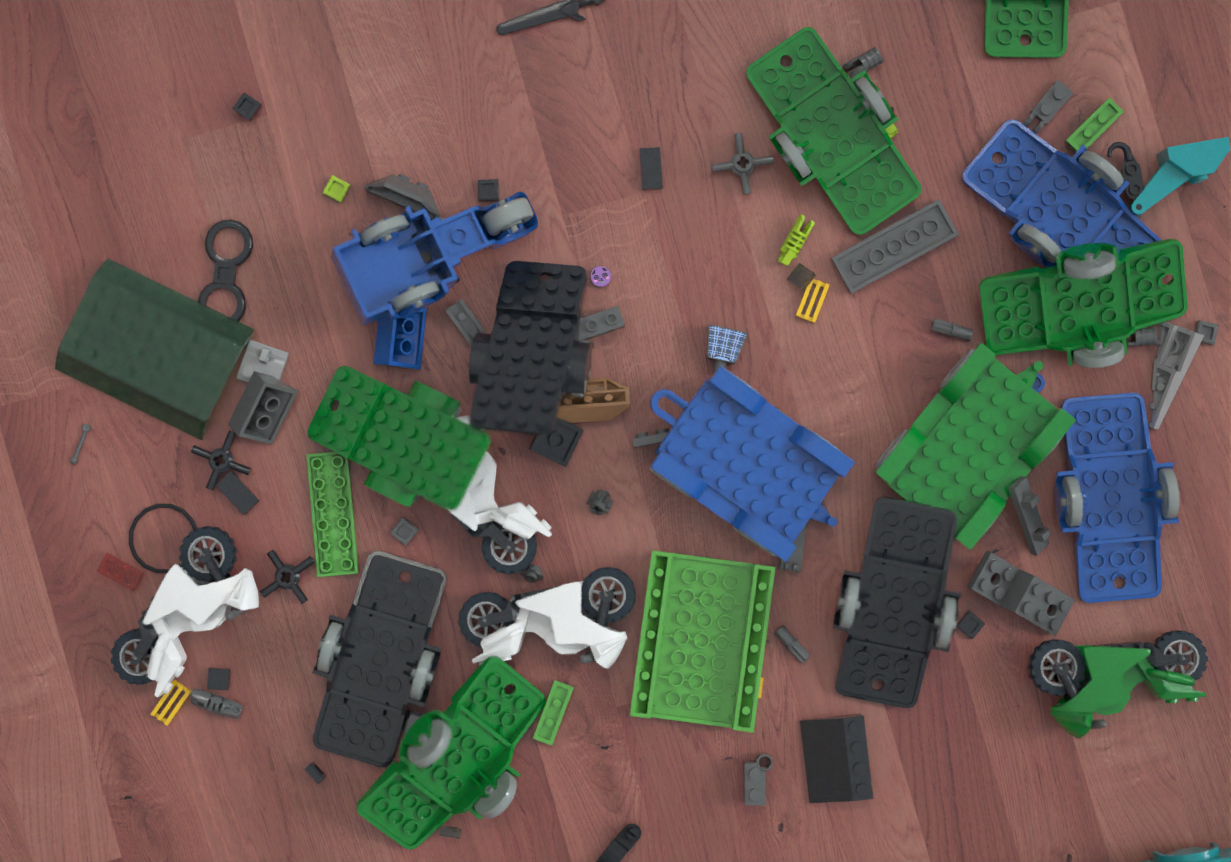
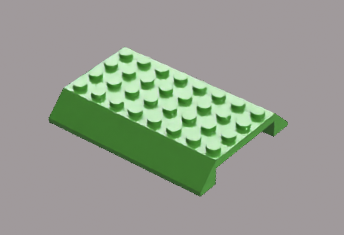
M652 550L630 716L654 717L728 727L733 730L754 733L775 567Z

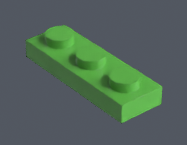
M1109 97L1065 143L1075 153L1082 145L1087 149L1124 111Z
M554 680L533 739L551 746L553 745L574 689L573 686Z

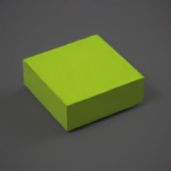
M332 175L323 194L342 203L351 185Z

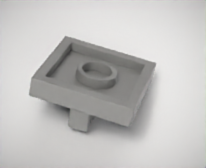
M249 340L237 379L249 382L253 372L256 371L281 380L290 353Z

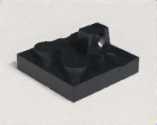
M557 417L553 431L547 435H535L528 449L566 467L584 430Z

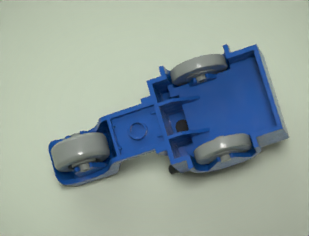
M517 192L489 206H474L444 220H441L440 217L431 220L425 208L412 213L410 206L405 207L402 214L374 222L361 233H357L356 229L352 230L351 235L353 239L333 247L331 259L362 326H366L388 315L391 320L405 317L441 300L449 293L448 289L454 287L460 281L459 276L454 271V268L461 263L460 259L487 247L493 250L527 236L537 229L538 218L527 195L523 192Z

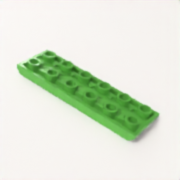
M336 452L306 454L317 577L359 573L349 459Z

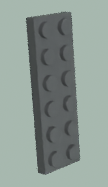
M940 199L832 257L831 260L849 293L852 294L957 237L959 234Z

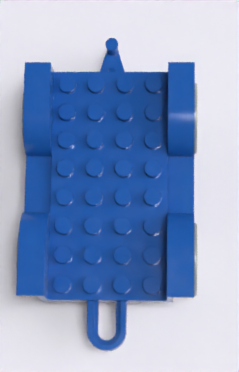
M722 366L717 368L712 378L706 377L688 403L670 390L661 389L653 393L650 398L651 410L671 425L670 431L655 451V454L658 455L657 458L654 459L648 468L653 474L688 498L693 497L730 523L732 529L771 556L777 555L785 562H787L797 546L793 542L810 518L829 524L832 527L837 525V519L831 517L821 502L839 476L845 477L855 461L843 454L832 443L809 428L793 421L768 403L752 386ZM661 397L668 398L683 409L677 419L658 406V400Z

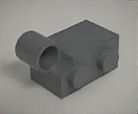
M768 753L758 754L756 761H743V802L745 805H766L765 771L773 766V759ZM764 756L770 758L769 765L765 767L759 765L760 758Z

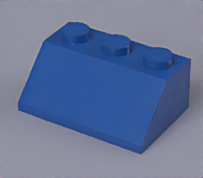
M426 308L399 319L391 320L388 315L378 320L373 364L421 370Z

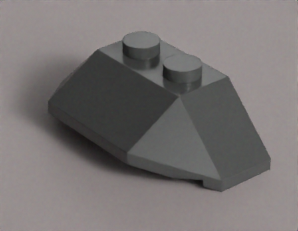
M392 174L366 184L364 187L366 192L403 208L410 206L411 211L414 213L425 208L431 220L438 217L442 220L433 195L428 190L429 186L421 182H417V184L409 182L410 178L405 175L398 174V176Z

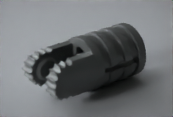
M873 47L866 53L845 63L843 68L845 71L856 68L849 74L852 79L863 70L868 72L879 64L884 63L878 49Z
M1156 327L1138 329L1133 333L1135 334V341H1126L1127 347H1139L1141 345L1157 346Z

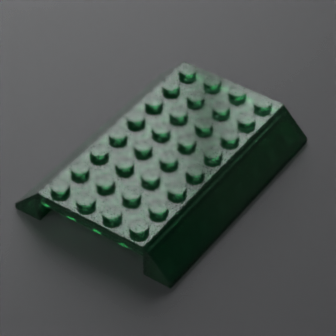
M107 258L93 275L57 351L55 369L202 440L211 423L209 421L211 413L243 347L247 348L255 329Z

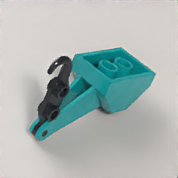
M1229 137L1167 147L1157 154L1159 169L1145 187L1140 165L1126 143H1113L1108 148L1107 156L1110 158L1112 151L1116 148L1122 149L1124 159L1121 173L1123 179L1129 182L1125 188V194L1132 199L1129 210L1135 216H1139L1184 182H1189L1190 185L1207 180L1208 176L1216 171L1231 148Z

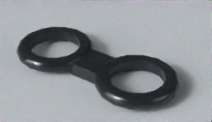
M232 219L222 220L214 224L207 232L205 238V251L215 263L213 282L206 285L200 292L197 301L198 312L208 325L218 329L229 328L237 324L243 317L246 309L245 296L242 290L235 284L237 266L244 263L251 255L253 238L249 229L244 224ZM225 228L237 229L244 238L243 251L233 259L221 258L214 250L213 242L215 236ZM225 288L234 293L237 299V308L230 318L217 320L208 313L206 302L208 296L213 291Z

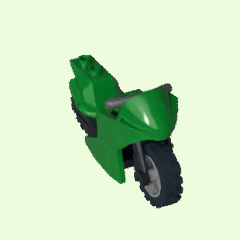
M1173 630L1165 632L1161 637L1156 638L1154 645L1149 642H1126L1074 646V644L1065 640L1051 639L1040 643L1039 646L1033 649L1034 652L1029 656L1030 663L1027 667L1030 671V679L1033 680V684L1040 691L1051 695H1063L1054 706L1050 707V715L1067 733L1079 739L1086 735L1090 729L1105 728L1107 722L1105 720L1093 721V713L1101 715L1120 713L1131 698L1130 692L1139 682H1144L1155 698L1163 699L1166 703H1178V699L1186 698V702L1199 701L1198 697H1206L1204 692L1193 690L1192 686L1195 680H1199L1203 676L1202 672L1206 671L1207 666L1205 665L1208 662V656L1205 653L1207 652L1206 647L1201 644L1203 642L1199 638L1195 637L1196 635L1186 631ZM1174 643H1178L1177 653L1171 647ZM1183 644L1189 648L1184 653H1182ZM1053 652H1057L1055 662L1049 656ZM1061 653H1063L1068 659L1060 663ZM1046 658L1049 662H1046L1045 667H1043V662ZM1189 664V668L1185 671L1183 665ZM1176 665L1179 666L1180 673L1173 672ZM1043 670H1046L1049 673V676L1047 678L1045 677Z

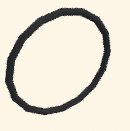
M155 504L145 508L135 517L129 530V547L133 557L143 568L155 573H168L170 569L153 568L146 565L137 556L133 546V531L138 520L144 514L156 508H172L181 512L190 521L193 530L197 529L194 519L184 509L173 504Z

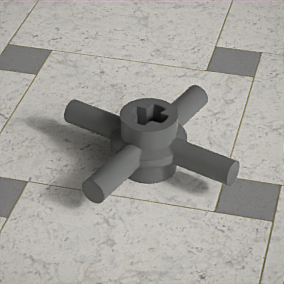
M742 133L734 134L737 153L733 155L730 162L712 164V172L732 170L733 173L741 178L743 195L751 194L748 175L755 166L773 164V156L753 158L751 154L744 150ZM740 160H744V163H748L746 164L745 168H741V165H737L739 164Z

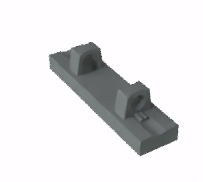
M1020 476L1008 487L1030 553L1038 556L1049 544L1048 537L1051 536L1049 528L1043 526L1036 506L1040 502L1038 495L1032 493L1027 477Z

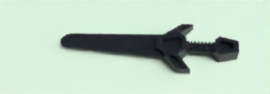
M562 0L500 23L496 29L498 34L505 35L566 17H570L578 22L584 21L586 18L577 13L580 7L588 6V4L592 5V3L598 6L606 0Z

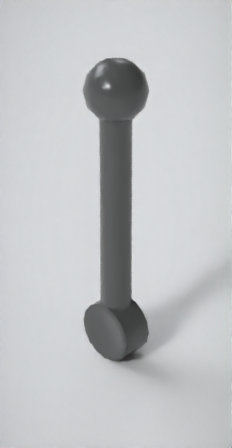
M89 424L82 426L83 433L74 456L70 458L71 464H77L78 462L77 457L86 434L91 430Z

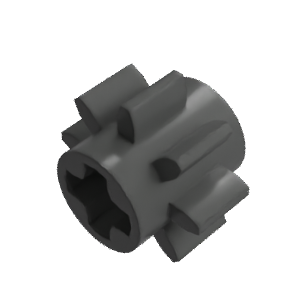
M598 490L596 493L594 491L591 492L586 504L590 505L589 509L593 514L602 515L603 513L608 514L614 501L610 500L611 496L607 491Z

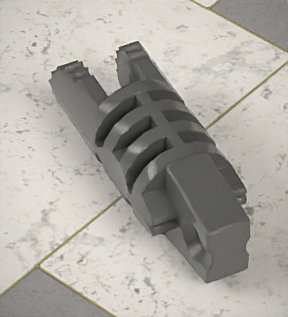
M200 689L191 691L190 701L192 705L223 717L239 719L243 710L242 705L212 692Z

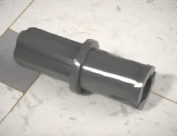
M935 318L931 325L932 330L947 334L949 338L953 336L969 342L973 334V329L956 325V322L949 323Z
M784 625L774 633L786 646L785 649H789L799 662L802 663L809 658V653L800 645L799 639H795Z

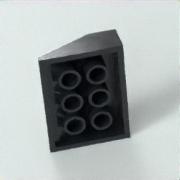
M859 713L800 720L809 803L874 799L864 716Z

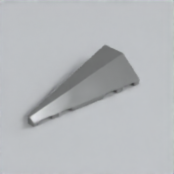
M1166 321L1158 323L1160 327L1159 338H1157L1158 350L1157 358H1154L1152 380L1154 394L1153 402L1150 403L1152 416L1151 422L1148 423V426L1153 429H1159L1204 337L1202 334Z

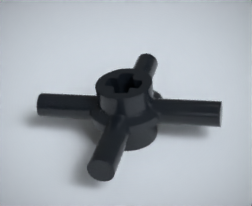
M229 430L222 448L215 449L212 452L195 445L192 447L191 453L208 459L209 465L213 470L206 485L207 489L214 490L220 473L227 472L230 469L245 475H249L251 472L250 467L235 462L230 452L236 436L235 432ZM224 456L225 463L218 465L220 462L217 461V458Z
M274 549L269 551L267 555L277 568V571L275 573V581L260 591L261 595L265 598L279 587L291 589L301 605L304 604L308 599L298 585L300 573L314 564V559L310 556L297 566L284 565ZM285 572L286 574L291 573L290 582L289 580L284 581Z

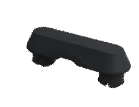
M632 823L626 825L601 854L597 862H620L641 836L640 827Z

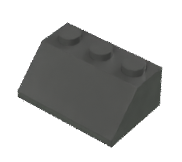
M254 371L228 425L240 437L272 444L298 390L270 375Z

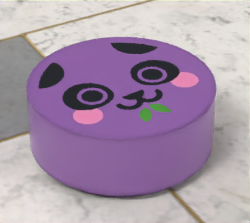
M598 266L591 272V281L597 287H605L611 280V273L606 267Z

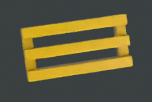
M810 277L796 317L815 323L830 284H825ZM815 284L816 287L805 315L801 314L811 286ZM820 287H823L813 317H809Z
M177 680L172 682V689L167 695H163L151 712L153 717L155 716L159 721L164 722L166 726L171 723L191 694V690ZM177 686V691L170 699L166 707L163 709L161 714H159L158 711L163 706V704L165 703L169 695L172 693L174 688ZM183 690L185 694L166 719L164 716Z

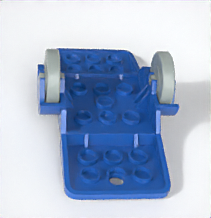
M1011 119L1006 121L962 174V180L967 187L1003 217H1008L1016 224L1009 232L1010 238L1025 254L1045 268L1057 266L1056 258L1060 252L1081 244H1112L1117 246L1119 253V249L1161 241L1154 232L1125 206L1119 197L1129 182L1123 179L1122 175L1112 164L1098 154L1087 151L1084 145L1079 148L1073 157L1060 152L1017 120ZM994 153H1001L1003 156L1002 163H994L992 155Z
M1122 393L1066 399L1062 403L1061 408L1074 417L1076 421L1064 435L1066 460H1068L1069 471L1056 473L1054 496L1057 519L1062 533L1074 532L1075 542L1073 543L1079 597L1087 603L1156 597L1162 589L1160 555L1162 524L1179 523L1177 514L1180 498L1177 479L1172 470L1174 463L1156 464V459L1151 449L1145 402L1140 394ZM1116 577L1124 579L1125 583L1120 589L1115 588L1113 584Z

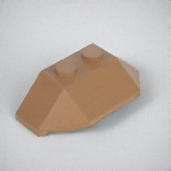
M609 378L589 379L583 397H573L570 392L563 395L557 417L568 423L612 420L630 407L629 388Z

